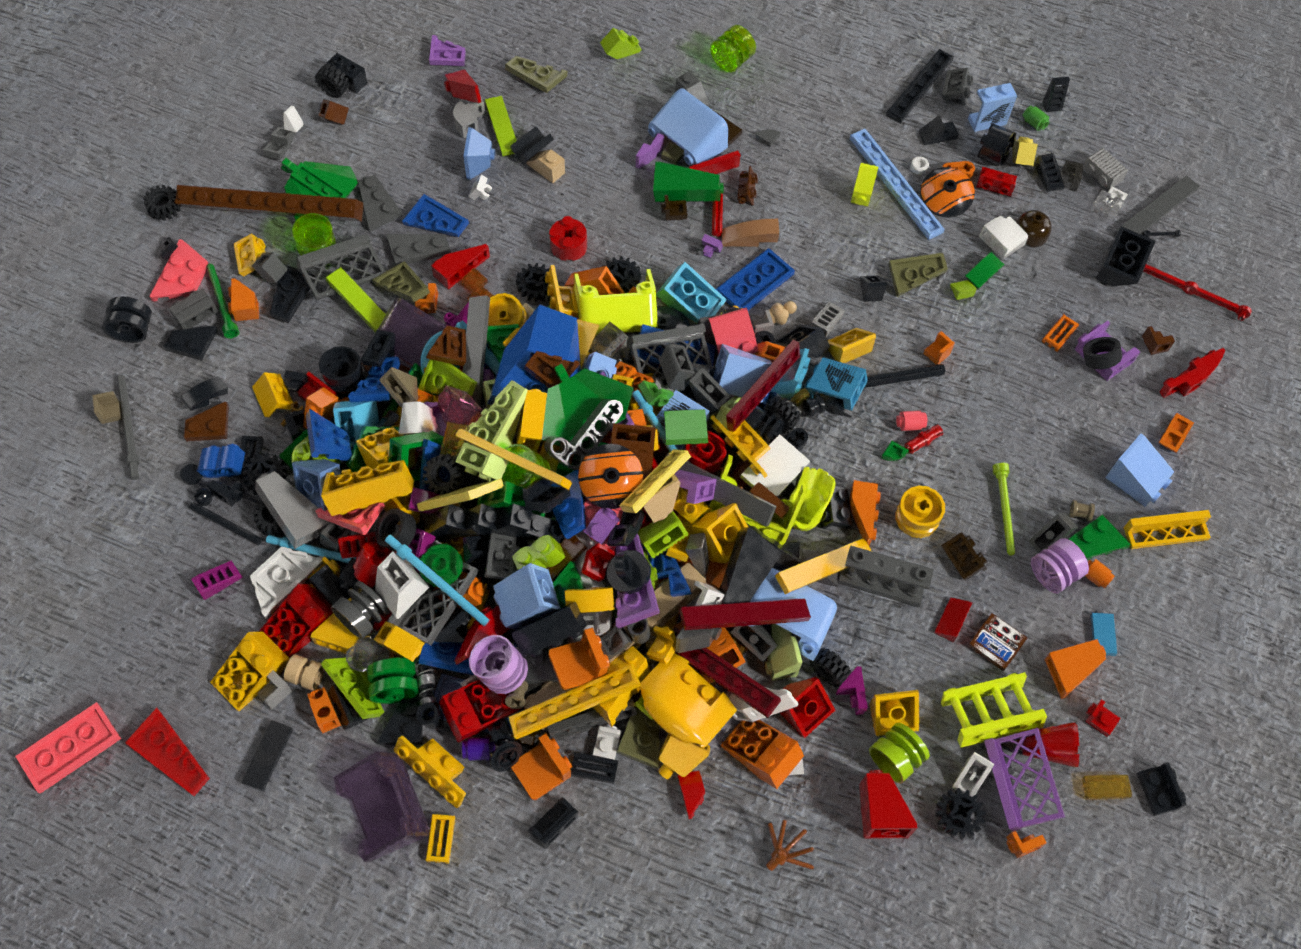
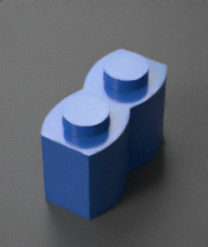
M228 444L222 447L212 445L203 448L197 472L205 478L241 475L245 452L236 444Z

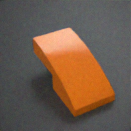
M1176 413L1158 444L1177 453L1194 422Z

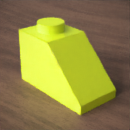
M860 163L851 203L864 206L869 205L878 171L877 166Z

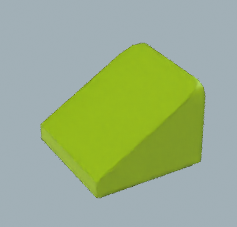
M968 280L950 284L956 300L974 297L976 287Z

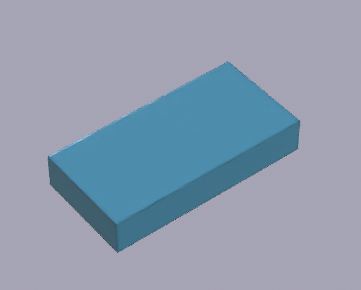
M1092 613L1093 640L1098 639L1100 645L1106 651V656H1116L1117 644L1114 614Z

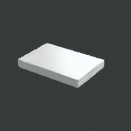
M780 434L769 445L771 449L757 460L768 476L764 478L761 474L756 475L750 467L740 475V478L751 488L760 482L777 497L810 462Z

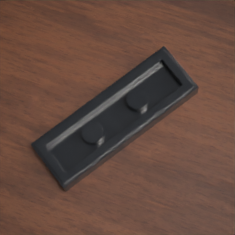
M271 720L241 782L243 785L264 792L291 736L292 727Z

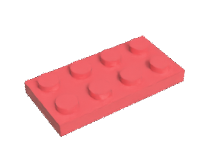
M96 702L15 757L36 791L41 794L122 738L101 706Z

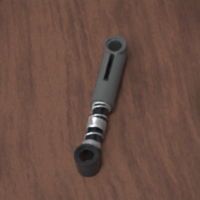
M429 599L425 601L421 610L428 607ZM421 616L422 623L429 621L426 617ZM417 618L412 621L409 628L417 626ZM431 626L423 629L424 636L428 637L431 632ZM419 655L414 660L419 673L417 675V684L421 691L419 694L421 698L420 706L416 711V717L425 727L436 729L442 725L444 715L439 709L437 698L434 696L436 688L433 687L435 685V677L432 674L433 669H431V666L419 664ZM434 711L433 718L427 721V714Z

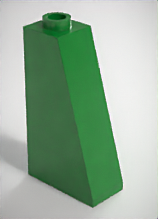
M655 162L653 185L655 202H664V195H668L669 201H720V194H724V183L720 182V175L664 162Z

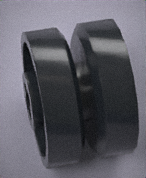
M118 296L111 298L108 301L106 315L102 324L104 333L113 339L126 343H137L145 340L152 314L150 307L144 302L131 297Z

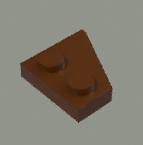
M536 351L523 369L545 386L551 388L562 383L554 371L556 366L563 364L570 378L580 365V362L577 360L571 362L563 360L560 356H550L547 353Z

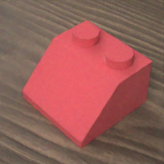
M747 308L709 318L718 355L722 344L751 354L759 352Z

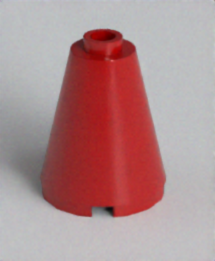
M1070 722L1039 729L1049 762L1069 767L1079 766V732L1076 723ZM1036 736L1026 737L1022 745L1033 751L1037 744ZM1019 749L1022 750V755H1031V753L1026 751L1025 749Z

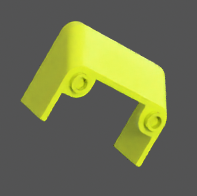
M646 269V280L636 286V293L599 295L598 290L591 285L581 286L579 275L574 274V293L579 312L578 319L598 324L599 328L596 335L640 332L643 324L657 327L656 288L650 269Z
M729 455L719 478L737 486L735 479L727 476L733 456ZM802 484L795 502L787 499L781 500L790 507L783 520L774 513L769 526H764L742 514L745 522L750 526H755L770 539L773 538L783 545L789 536L806 497V485ZM711 500L709 505L713 509L712 511L725 507V505L715 500Z

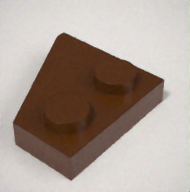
M446 326L433 347L429 350L426 359L464 366L466 363V330Z
M220 403L185 420L184 438L186 442L227 439L228 403Z

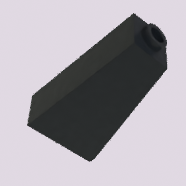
M751 527L741 528L738 532L719 590L725 594L721 604L750 602L782 554Z

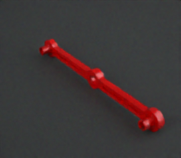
M1147 264L1143 272L1183 289L1187 294H1195L1235 312L1238 315L1237 319L1240 321H1244L1245 318L1251 315L1252 310L1250 307L1240 306L1199 288L1198 284L1193 281L1186 282Z

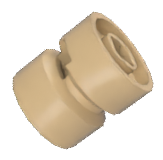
M294 654L286 666L284 680L294 685L301 683L303 688L315 691L321 684L325 669L320 662L314 660L308 662L307 658Z

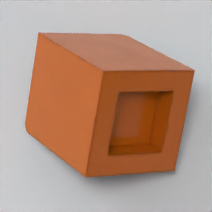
M940 331L935 341L924 350L923 354L935 365L940 364L951 354L955 342Z

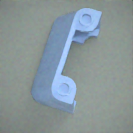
M680 88L671 96L648 125V132L652 137H656L658 133L664 134L684 150L685 162L691 166L713 159L728 148V126L726 121L683 88Z
M772 568L750 602L806 599L811 615L809 621L778 623L776 625L801 637L798 643L800 654L814 661L833 621L837 604L831 598L808 586L784 594L775 577L780 571Z

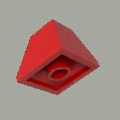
M817 677L787 684L783 688L792 693L798 705L782 711L780 714L803 738H806L835 711L832 702Z

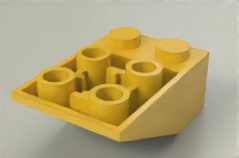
M248 632L210 683L237 711H241L270 682L267 675L273 670L280 675L290 658L264 632Z

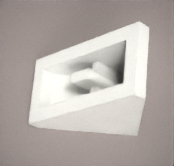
M974 752L966 761L952 788L955 790L960 788L963 794L968 789L970 790L969 796L973 797L993 768L994 763Z

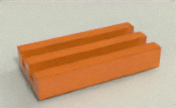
M1063 314L1041 342L1044 344L1047 342L1050 348L1053 346L1054 350L1058 352L1076 331L1079 324ZM1063 321H1066L1067 323L1053 338V340L1050 339L1052 334L1063 323ZM1070 325H1072L1073 327H1072V328L1069 330V332L1064 336V338L1059 342V344L1056 343V341H1057V340L1061 337V335L1067 330V328H1068Z

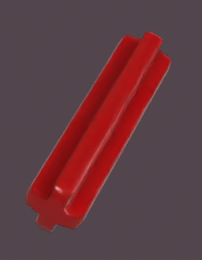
M720 194V201L715 200L712 205V235L718 237L722 233L723 194Z

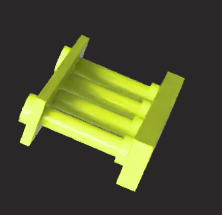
M1025 672L1020 674L1012 673L1007 677L957 689L950 688L943 692L942 707L952 705L962 726L957 739L960 748L982 743L984 740L991 738L998 739L1035 728H1043L1047 718L1044 709L1033 710L1022 690L1027 677ZM1013 690L1024 714H1011L1002 692ZM993 695L1003 715V719L991 720L981 697ZM973 700L983 723L971 725L960 702Z

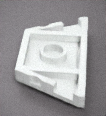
M280 547L250 575L261 612L266 619L284 602L298 584H304L308 580L307 577L323 564L321 560L323 556L315 557L308 555L306 552Z

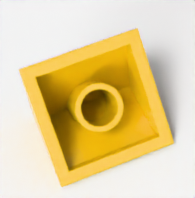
M860 328L852 329L827 340L830 346L828 351L835 361L847 363L872 352L876 334Z
M918 690L876 694L873 696L869 706L876 736L885 735L896 723H902L914 732L919 731Z

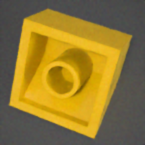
M732 503L705 514L691 527L695 534H705L709 560L727 563L738 532L741 528L748 527L737 504Z

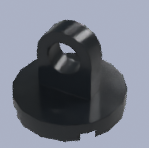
M627 550L617 554L611 560L607 569L608 582L621 594H633L640 591L645 583L647 584L651 575V567L648 560L643 554L634 550Z

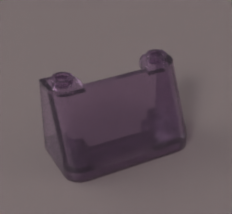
M397 298L377 330L394 332L396 335L394 356L399 357V359L411 366L417 363L421 367V355L424 346L433 335L443 331L446 325L407 301Z
M375 751L333 777L337 794L352 800L365 839L360 841L358 853L363 862H372L429 835V826L403 760L397 754Z

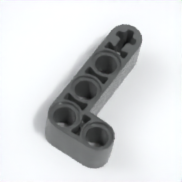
M613 399L602 400L570 443L564 438L551 436L544 443L545 451L564 467L573 470L579 469L584 457L591 450L598 447L613 427V423H616L623 412L622 404ZM599 420L601 428L596 431L595 423ZM587 437L588 445L583 448L582 440ZM558 441L560 448L554 452L553 444ZM574 454L576 460L573 464H570L569 457Z

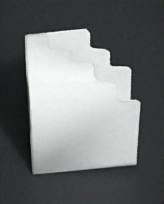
M1002 216L994 218L985 224L979 235L1002 260L1023 247L1028 239L1027 233L1011 217L1005 219Z
M422 402L403 403L398 434L405 436L427 431H434L439 434L440 426L436 423V417L432 415V408Z

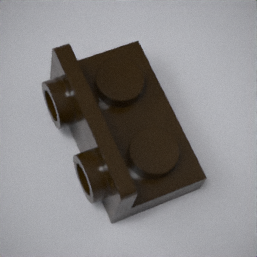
M961 532L941 545L964 581L981 570H987L985 566L987 560L981 552L977 554L973 548L976 544L970 535L965 536Z

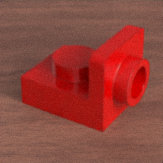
M1101 699L1097 704L1093 702L1086 711L1089 716L1085 722L1108 737L1121 718L1103 706L1105 701Z

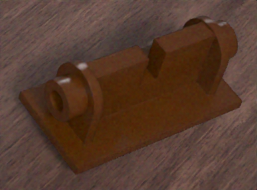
M749 166L748 172L742 171L739 175L737 200L740 204L749 201L751 206H754V198L757 196L755 185L758 183V176L753 172L751 166Z

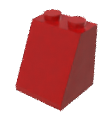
M871 770L869 773H866L859 784L863 838H909L918 828L917 822L890 773H883L882 770Z

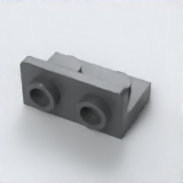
M968 68L947 70L942 92L943 100L961 99L962 105L967 104V100L970 98V86L973 85L972 74L970 75Z
M491 533L484 577L503 580L517 571L512 558L520 548L519 545H516L517 537Z

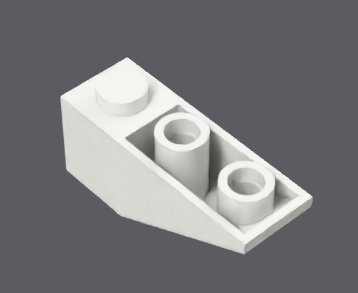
M767 688L781 698V702L771 715L798 705L790 691ZM731 693L729 699L737 709L732 716L735 720L754 722L765 718L764 715Z

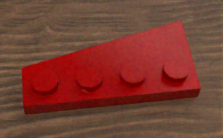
M158 708L149 715L125 742L193 796L210 779Z

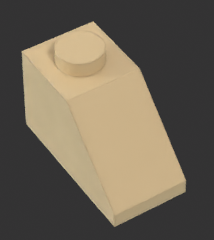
M553 150L539 151L527 161L528 166L551 183H554L565 174V159Z
M675 474L643 506L654 523L665 519L673 511L680 487V481Z

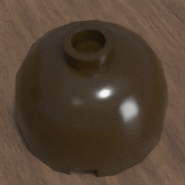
M1030 210L1021 214L1016 221L1027 233L1028 239L1026 244L1030 245V247H1040L1047 242L1051 234L1052 224L1045 213L1038 210Z

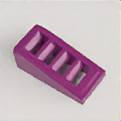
M416 528L415 536L408 547L420 559L428 551L427 549L432 546L436 537Z
M231 560L201 573L191 580L203 599L206 600L242 579V576ZM230 569L233 576L229 577L226 570ZM221 573L223 574V576H224V578H225V579L222 580V581L220 580V578H219V576H218V575H220ZM215 578L217 583L213 584L211 579ZM207 582L208 587L204 588L203 584Z

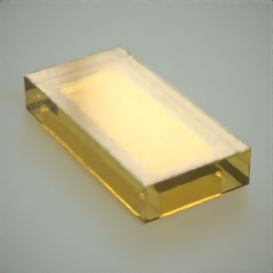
M1128 775L1082 777L1086 800L1130 799L1132 797Z

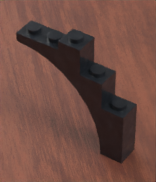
M451 504L427 515L424 526L425 532L435 536V540L441 542L462 536L491 535V533L537 540L542 536L550 535L559 544L563 542L564 538L558 521L533 514L532 510H526L525 507L511 504L501 510L484 504H479L467 510Z

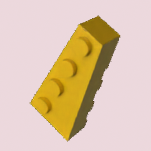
M404 460L379 464L376 469H372L369 466L361 467L358 472H351L350 469L342 470V474L339 475L329 472L326 473L321 497L331 516L344 515L351 510L364 509L371 504L384 503L398 496L404 497L412 493L414 480Z

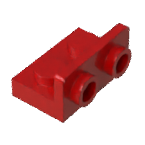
M982 166L976 187L1011 197L1016 185L1017 176Z

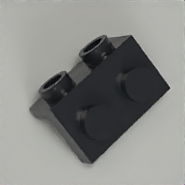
M542 477L523 489V500L526 510L539 511V513L551 512L554 507L562 504L565 499L571 496L570 489L551 486L550 481Z
M835 486L832 498L820 520V528L826 529L833 525L848 529L852 526L848 489Z

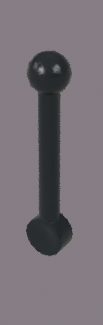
M1145 230L1143 236L1149 238L1150 236L1175 235L1179 237L1182 232L1180 230L1175 232H1150Z

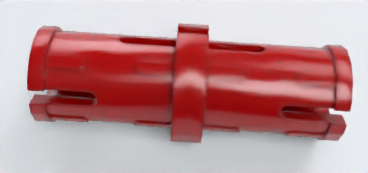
M935 424L927 431L918 433L917 437L906 442L904 446L909 450V454H913L920 448L929 446L933 440L942 436L943 430L938 424Z

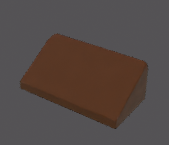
M760 482L749 491L751 494L777 506L774 513L782 520L790 510L789 506Z

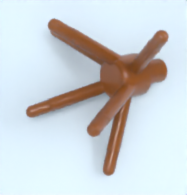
M782 821L778 842L772 823H768L774 851L771 853L772 858L766 864L767 868L773 871L778 865L782 866L785 862L808 869H814V866L792 859L812 852L814 850L813 847L793 853L788 852L807 833V830L803 829L784 848L782 842L787 821Z

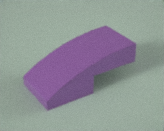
M658 133L651 145L645 143L642 145L636 155V168L647 165L658 156L664 148V135Z

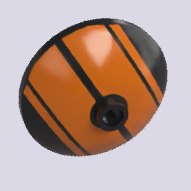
M941 167L925 176L920 187L921 200L933 214L950 218L959 216L970 208L974 200L975 189L971 179L964 172L951 167Z
M617 444L601 445L591 450L582 460L578 472L579 486L584 496L592 504L600 508L617 509L620 508L619 505L643 481V468L637 456L628 448ZM610 471L616 475L612 480L607 477V473Z

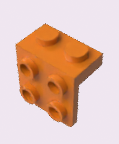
M593 627L584 630L581 641L549 650L548 656L559 684L564 690L584 685L606 675L608 667H610L609 658L606 654H603L601 649V639L599 635H595Z
M546 733L538 738L539 745L522 755L518 762L511 767L532 800L539 799L571 777L570 768L572 765L566 756L562 757L560 755L558 743L553 737L549 739Z

